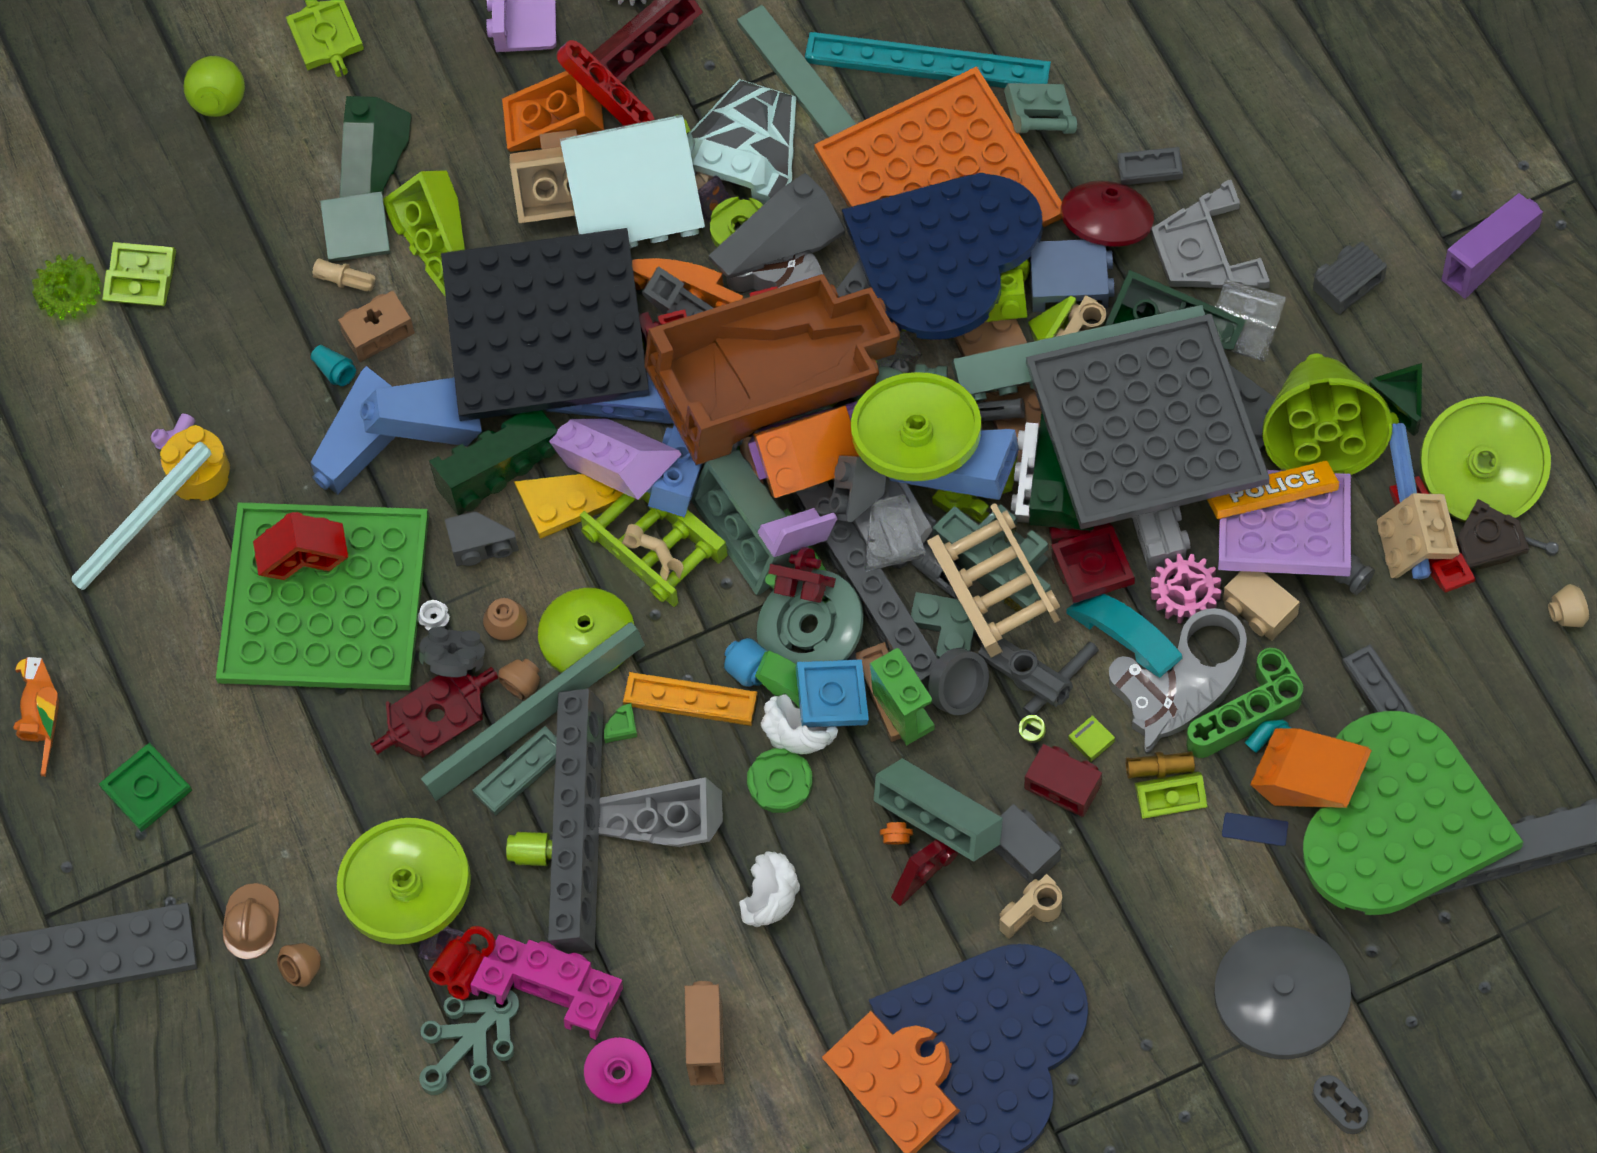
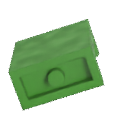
M896 648L871 662L873 695L906 746L935 730L934 723L924 709L925 706L932 703V697L901 650Z

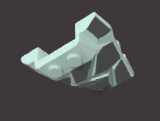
M739 79L687 134L694 174L696 175L697 171L751 188L752 198L765 204L781 188L792 182L796 96Z

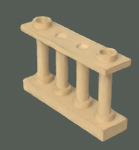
M996 503L990 507L997 519L952 544L950 541L944 544L940 536L936 535L927 540L991 658L1002 652L997 641L1003 639V634L1045 611L1049 612L1054 623L1060 621L1055 611L1060 608L1052 590L1045 593L1011 531L1016 525L1008 511L1006 510L1001 513ZM1004 531L1012 546L968 570L963 568L958 571L954 561L959 559V554ZM1019 558L1026 573L982 597L979 595L973 597L968 588L973 586V581L1011 560ZM1031 584L1034 585L1041 598L1040 600L996 624L994 622L987 624L983 617V614L988 612L987 608Z

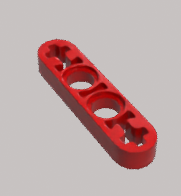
M569 40L557 51V59L560 65L623 126L654 120L651 111L582 44ZM590 72L598 78L599 83L593 79ZM612 93L620 99L621 104L614 99Z

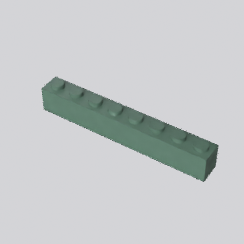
M1203 305L955 358L951 362L955 381L963 386L976 402L987 399L986 393L998 391L999 396L1017 393V387L1028 384L1030 389H1034L1026 366V357L1205 315Z

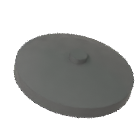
M1275 926L1263 928L1244 936L1228 950L1216 974L1214 999L1217 1013L1223 1026L1240 1045L1264 1057L1296 1059L1319 1051L1339 1033L1345 1023L1350 1007L1351 984L1343 961L1327 942L1302 929Z

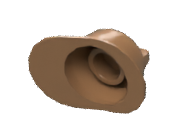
M258 883L246 884L238 888L229 898L223 924V941L228 951L236 957L243 959L258 958L265 954L273 945L279 915V900L275 892L266 885Z

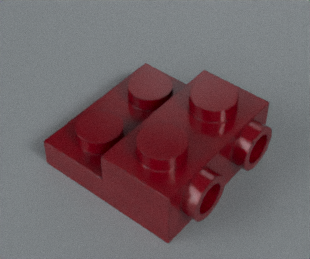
M1113 526L1095 528L1087 534L1074 538H1064L1051 545L1052 560L1062 584L1066 585L1073 603L1135 584V577Z

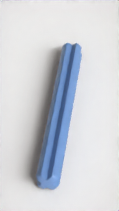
M1403 423L1392 424V435L1389 443L1399 501L1402 502L1411 494L1417 493L1406 426ZM1429 559L1423 560L1411 569L1414 579H1425L1430 576Z

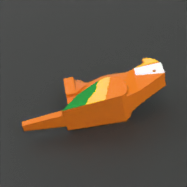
M27 657L19 661L15 669L16 673L21 672L26 686L20 700L22 718L15 722L13 728L17 730L16 735L21 740L34 742L45 740L41 776L46 777L53 745L59 699L42 658Z

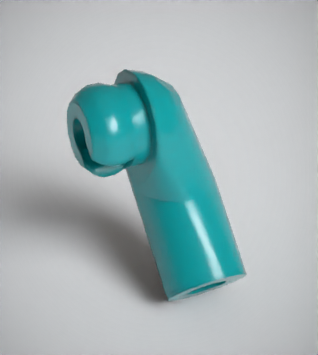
M1284 720L1264 721L1244 743L1255 753H1258L1271 738L1275 728L1292 727H1289V723Z

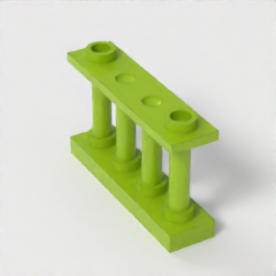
M645 492L639 500L642 498L646 503H649L651 493ZM623 493L596 520L583 511L580 514L582 523L581 531L585 537L592 543L599 542L651 587L650 591L659 601L664 602L666 600L673 607L678 604L677 591L674 587L704 558L709 559L711 557L720 564L728 556L726 542L688 509L685 517L649 507L650 510L634 525L639 526L645 532L658 519L663 520L665 518L672 524L673 528L662 539L669 550L680 539H686L687 537L696 544V549L681 562L683 564V571L680 579L677 577L676 572L672 571L668 575L667 581H665L651 568L659 561L655 551L650 550L640 559L622 543L625 534L617 539L605 529L636 500L635 498Z

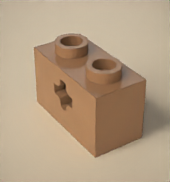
M394 291L378 295L370 303L359 309H352L345 313L342 318L338 319L342 335L359 362L415 333L411 318Z

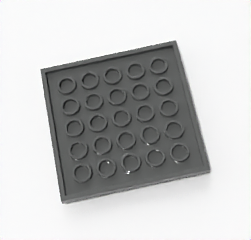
M1212 314L1026 357V366L1080 529L1269 484L1270 478Z

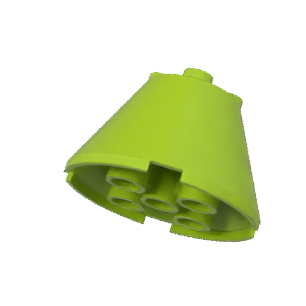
M1316 353L1309 355L1305 361L1298 364L1289 374L1266 414L1262 427V437L1268 456L1284 471L1327 460L1334 473L1352 475L1371 465L1384 452L1392 435V418L1387 403L1373 388L1342 362Z

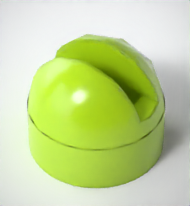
M1028 715L1020 721L1019 733L1025 741L1035 743L1044 737L1046 726L1040 717ZM1027 724L1040 731V734L1037 736L1025 729Z

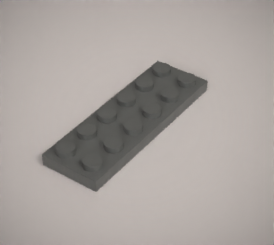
M189 903L0 936V1004L198 969Z

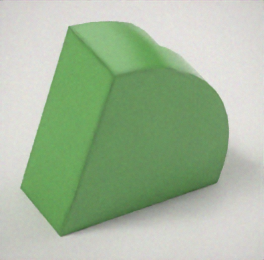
M631 703L619 707L608 723H606L604 728L605 743L637 737Z

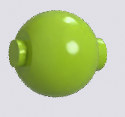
M207 56L191 65L185 75L183 88L188 103L195 111L209 117H221L234 111L241 103L245 92V82L240 69L232 61L220 56Z

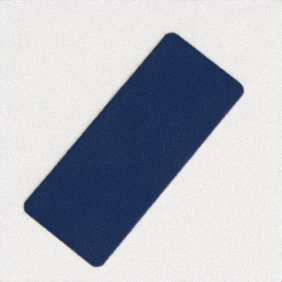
M1226 812L1222 836L1285 846L1289 823L1287 821Z

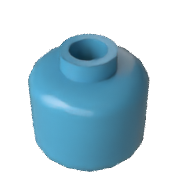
M750 638L742 639L739 642L734 641L725 651L724 668L741 685L746 687L759 686L762 683L755 677L764 652H767V650Z

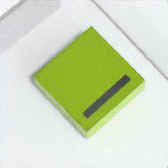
M1092 715L1068 736V740L1092 762L1115 742V737Z

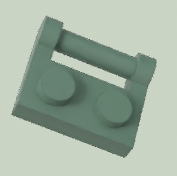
M1008 83L1005 87L1004 93L1016 133H1027L1029 130L1062 131L1064 134H1074L1076 132L1077 119L1075 116H1072L1064 84ZM1029 116H1045L1058 118H1029Z

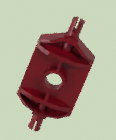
M490 667L476 677H471L469 674L462 677L438 675L391 705L387 701L388 731L385 735L370 743L372 749L379 755L394 745L395 748L399 746L417 757L423 758L483 720L481 694L484 692L483 687L498 679L497 673ZM434 709H441L445 712V715L440 721L432 722L427 719L429 712Z

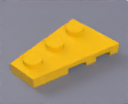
M584 474L514 481L518 494L540 539L581 522L580 514L583 511L591 517L604 512L623 494Z

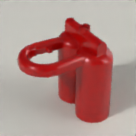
M472 926L466 930L462 937L457 936L455 939L450 940L428 972L430 979L438 985H448L449 993L456 999L464 1000L468 998L472 992L471 983L484 956L488 957L495 949L496 940L493 934L484 927ZM473 934L482 935L487 940L488 947L482 948L481 952L478 951L474 943L471 945L468 943L472 939L470 936Z

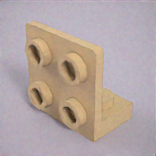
M1413 493L1377 519L1378 533L1381 537L1385 560L1391 578L1401 577L1425 559H1453L1460 554L1444 494Z

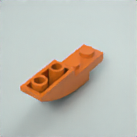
M651 258L632 260L636 290H644L655 269L659 266L685 283L683 285L684 289L713 308L744 299L743 295L724 287L722 273L707 267L671 259Z

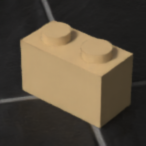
M1240 571L1224 587L1223 601L1226 608L1236 616L1241 615L1249 622V626L1259 636L1265 635L1271 641L1298 615L1300 602L1264 572Z

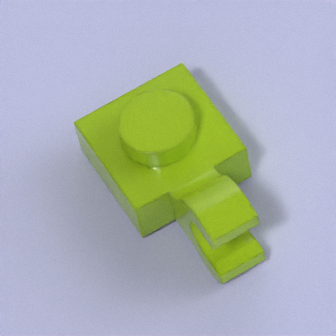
M938 490L932 497L933 504L948 513L955 506L980 524L990 515L987 512L989 505L980 499H976L977 496Z

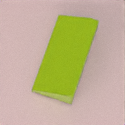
M1200 772L1134 783L1142 819L1207 807L1203 776Z

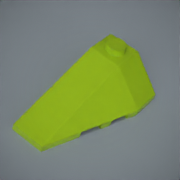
M447 170L421 171L386 196L383 201L393 228L398 235H404L410 243V251L413 255H419L426 265L425 271L446 297L441 253L465 250L458 197Z

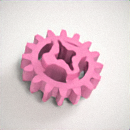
M1177 554V560L1174 563L1168 558L1165 559V569L1157 566L1155 570L1156 577L1151 578V587L1154 588L1151 590V599L1157 600L1156 610L1159 611L1165 608V618L1169 619L1174 614L1177 616V622L1180 624L1184 617L1190 618L1201 610L1216 608L1217 602L1215 600H1220L1221 590L1218 589L1221 586V578L1214 577L1216 575V568L1210 567L1206 569L1207 560L1205 558L1200 560L1199 563L1194 562V554H1190L1188 560H1183L1181 554ZM1176 574L1173 579L1168 580L1172 575ZM1199 598H1203L1200 602L1196 604V601Z

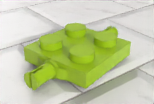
M304 0L307 6L300 12L286 16V20L307 71L331 63L337 77H342L339 66L343 75H346L348 69L344 64L343 58L364 50V47L345 1L330 0L318 2L317 0Z

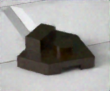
M1480 499L1475 503L1456 539L1458 549L1470 569L1479 567L1480 570L1509 562L1513 557L1529 552L1520 521L1491 508L1489 504Z

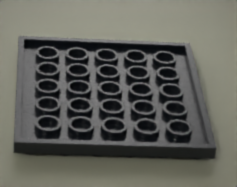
M627 228L441 253L460 421L650 396L647 371L644 366L645 356Z

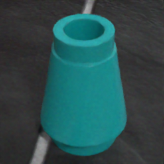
M324 345L317 346L311 353V360L331 384L345 386L354 378L356 367L350 358L326 348Z

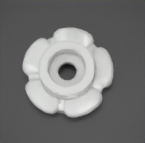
M437 600L425 602L418 613L419 624L424 625L426 630H430L433 627L446 626L450 618L449 614H447V606ZM436 614L437 617L433 619L431 615Z

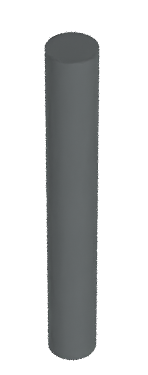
M1089 641L1058 673L1070 680L1099 651L1098 647ZM1035 695L1023 707V711L1027 715H1035L1047 701Z

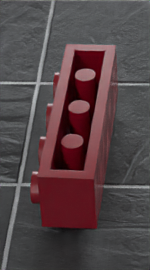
M654 0L591 54L623 83L630 73L647 63L650 57L659 49L667 46L674 36L691 26L703 11L695 0ZM591 73L592 76H593L596 80H598V78H597L593 73Z

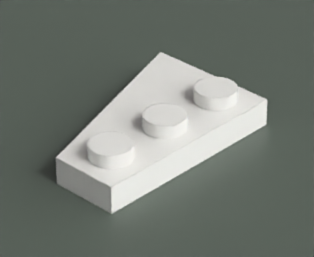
M1026 422L1025 431L1019 430L1018 447L1019 450L1023 451L1021 462H1016L1014 481L1019 482L1018 494L1012 495L1011 513H1015L1017 522L1029 523L1032 480L1039 435L1038 423Z

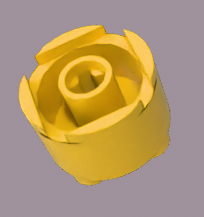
M197 425L190 426L173 435L165 446L162 447L160 456L163 470L167 476L198 442L204 443L211 450L210 457L175 494L189 501L190 499L206 501L219 495L227 486L230 463L220 439L212 432Z

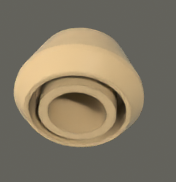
M1566 585L1552 596V602L1548 604L1551 619L1553 622L1558 621L1561 626L1583 627L1589 619V610L1582 590L1575 585Z

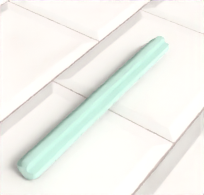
M198 442L72 576V582L81 590L86 589L210 457L211 450L204 443Z

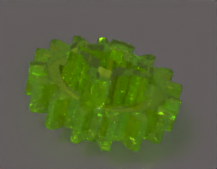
M69 254L67 260H62L60 255H56L55 263L52 264L49 260H46L47 268L45 270L39 268L36 270L39 278L32 279L34 286L32 294L35 300H37L36 302L40 310L46 309L49 317H52L57 312L60 320H63L67 313H70L72 318L75 319L77 316L76 311L81 310L86 314L88 312L86 305H95L97 303L94 295L101 294L98 285L101 282L93 264H87L84 257H80L75 261L73 254Z

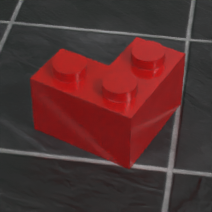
M300 512L286 514L283 519L266 529L262 535L253 541L258 575L274 579L286 580L303 566L331 571L348 558L343 523L330 521L324 517L306 516Z

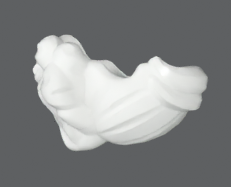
M782 694L779 697L773 696L765 703V715L762 719L761 727L775 748H785L789 752L796 754H810L824 749L837 736L838 729L836 726H802L800 709L795 706V703L786 694Z
M766 851L765 854H760L756 857V863L750 869L752 876L755 878L752 882V896L746 897L739 902L741 918L745 924L753 925L754 927L772 924L787 915L794 905L795 895L800 890V884L794 865L782 853L777 854L776 852Z

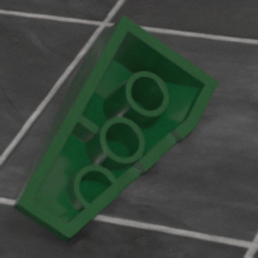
M1041 412L1029 507V525L1091 531L1094 527L1080 529Z

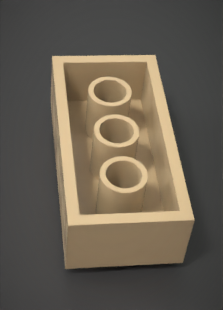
M561 147L510 154V169L519 223L575 216Z

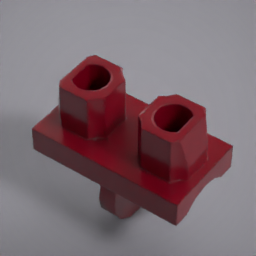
M802 547L797 555H790L789 563L795 564V569L770 564L768 573L776 575L774 584L775 594L795 597L799 580L804 581L800 599L821 603L825 587L834 588L836 578L812 573L813 568L819 569L821 567V560L815 558V552L812 548Z

